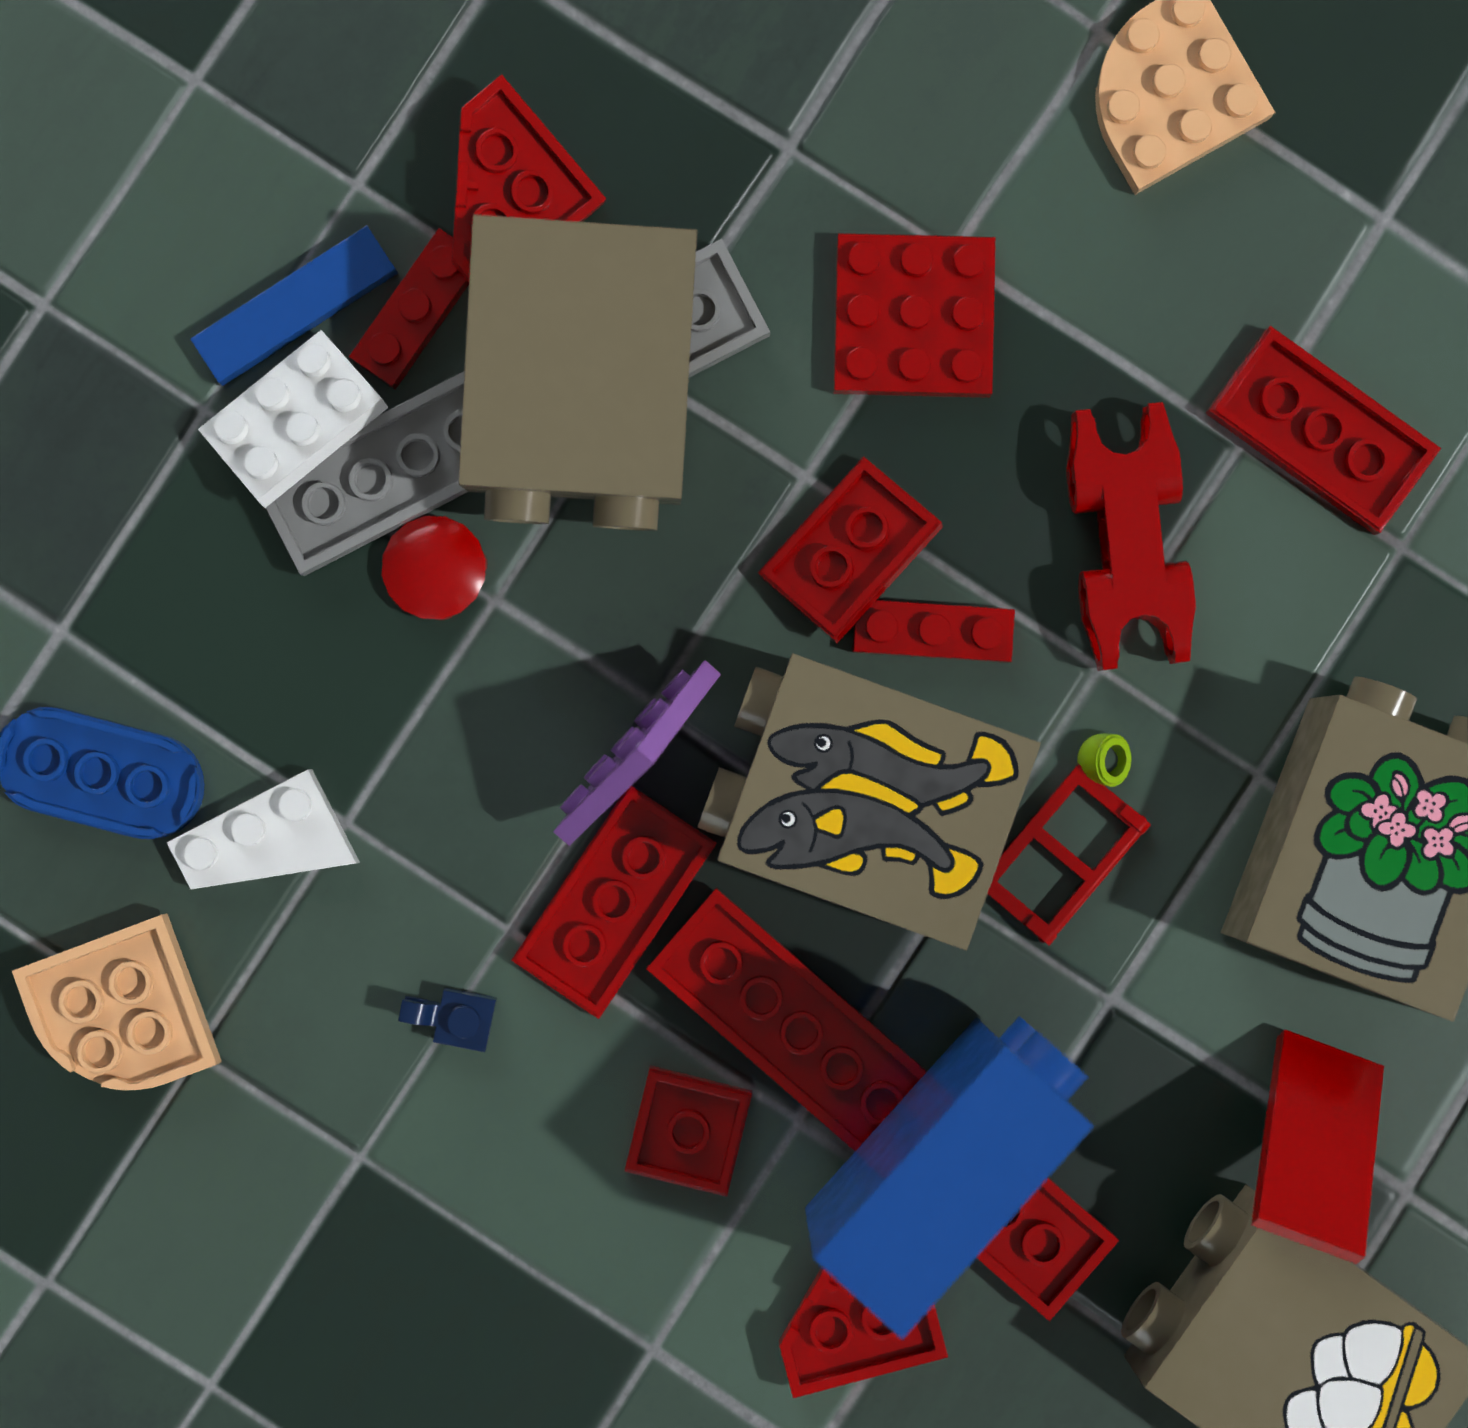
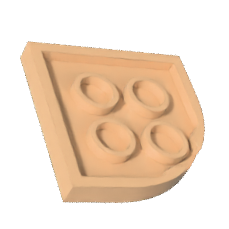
M1155 0L1139 10L1126 22L1112 41L1101 66L1095 95L1096 114L1102 137L1134 195L1264 123L1275 113L1211 0Z
M168 913L12 971L28 1018L42 1046L70 1073L75 1071L79 1075L101 1084V1087L116 1090L154 1088L222 1062Z

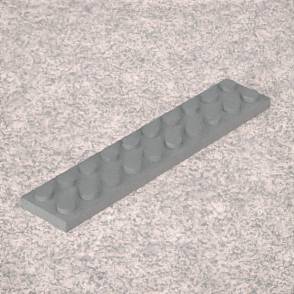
M722 239L696 252L689 378L770 336V330ZM465 371L380 414L266 507L300 575L306 576L468 492L459 485Z

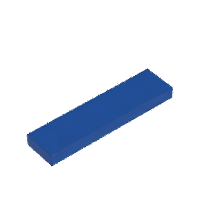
M366 225L192 337L191 341L218 383L224 386L398 274V272Z

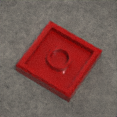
M650 1065L624 1172L727 1197L752 1098V1090Z

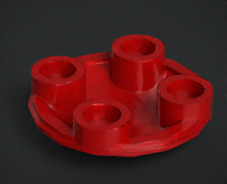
M423 516L405 523L391 536L382 556V578L389 596L402 610L421 619L447 620L453 615L464 611L477 599L485 581L488 561L479 540L464 524L446 516Z

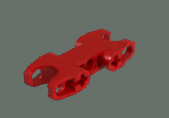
M1163 402L1148 403L1146 407H1143L1139 447L1136 451L1129 454L1112 452L1102 444L1091 409L1076 410L1071 415L1070 447L1066 475L1072 512L1085 513L1097 511L1102 569L1081 571L1079 574L1081 619L1091 644L1097 670L1118 669L1121 631L1133 618L1147 620L1158 628L1169 664L1189 662L1193 620L1196 610L1193 575L1188 561L1165 563L1159 505L1180 503L1183 495L1180 451L1175 442Z

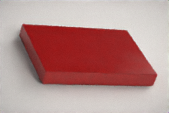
M863 456L757 573L837 644L943 528V524Z

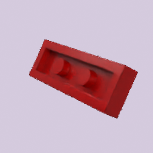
M440 228L437 229L349 355L352 361L395 390L469 285V282L452 264L453 237Z
M876 600L854 624L852 653L1010 663L1012 662L1015 609Z

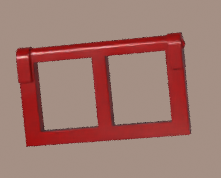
M1077 764L1003 851L987 894L1033 932L1041 943H1046L1050 946L1058 937V933L1137 839L1148 830L1151 824L1145 816L1136 812L1105 785L1091 780L1084 773L1081 765ZM1077 786L1081 787L1128 827L1093 870L1042 828ZM1032 839L1036 840L1083 880L1048 923L1043 921L997 882Z

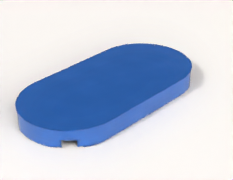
M38 707L27 711V713L9 722L0 732V781L2 787L7 791L5 792L6 795L15 804L24 809L133 838L156 839L170 836L183 829L192 821L201 806L205 788L202 768L191 750L174 738L54 707Z

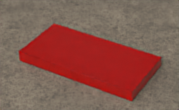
M1271 325L1265 329L1205 412V414L1373 535L1382 532L1441 450L1438 445Z
M631 785L622 794L511 961L599 1019L717 842Z
M1286 1029L1279 1034L1276 1040L1251 1226L1354 1264L1359 1263L1365 1258L1384 1065Z

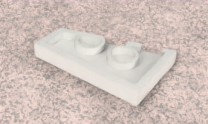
M308 769L167 842L190 889L360 863L312 769Z

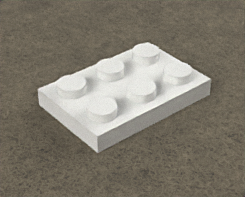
M320 330L198 430L257 501L266 508L388 409V406L326 334Z

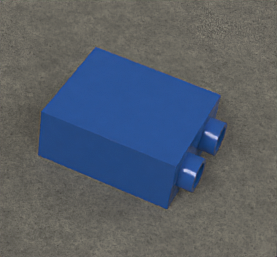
M1020 1016L1000 1037L976 1017L806 1205L805 1214L814 1260L897 1336L903 1339L1094 1127L1068 1101L1086 1081L1088 1076Z

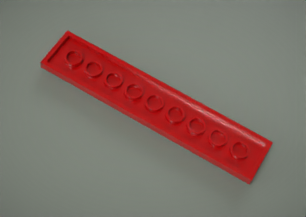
M717 887L646 968L854 1151L861 1146L927 1072ZM1048 1177L976 1258L1050 1322L1118 1243L1119 1239Z

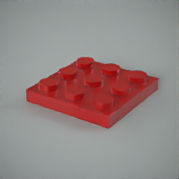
M838 233L834 394L990 398L993 389L996 237Z

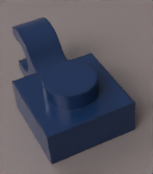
M451 988L443 990L441 1003L405 996V999L402 1000L398 1021L414 1025L436 1026L434 1043L486 1052L497 998Z

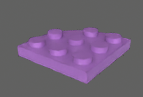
M706 660L691 675L682 669L661 692L667 699L663 701L661 698L658 700L653 698L633 721L640 728H633L631 726L610 751L615 756L611 759L604 754L586 773L584 779L590 783V786L586 788L580 784L563 802L560 809L566 813V816L553 832L570 846L654 764L721 674Z

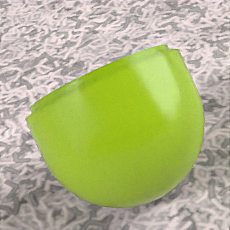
M1100 733L1093 735L1083 742L1078 751L1077 764L1081 765L1084 773L1098 784L1109 787L1117 786L1125 780L1130 771L1132 760L1130 747L1127 741L1118 734ZM1111 747L1117 754L1118 763L1114 770L1108 773L1105 767V757Z

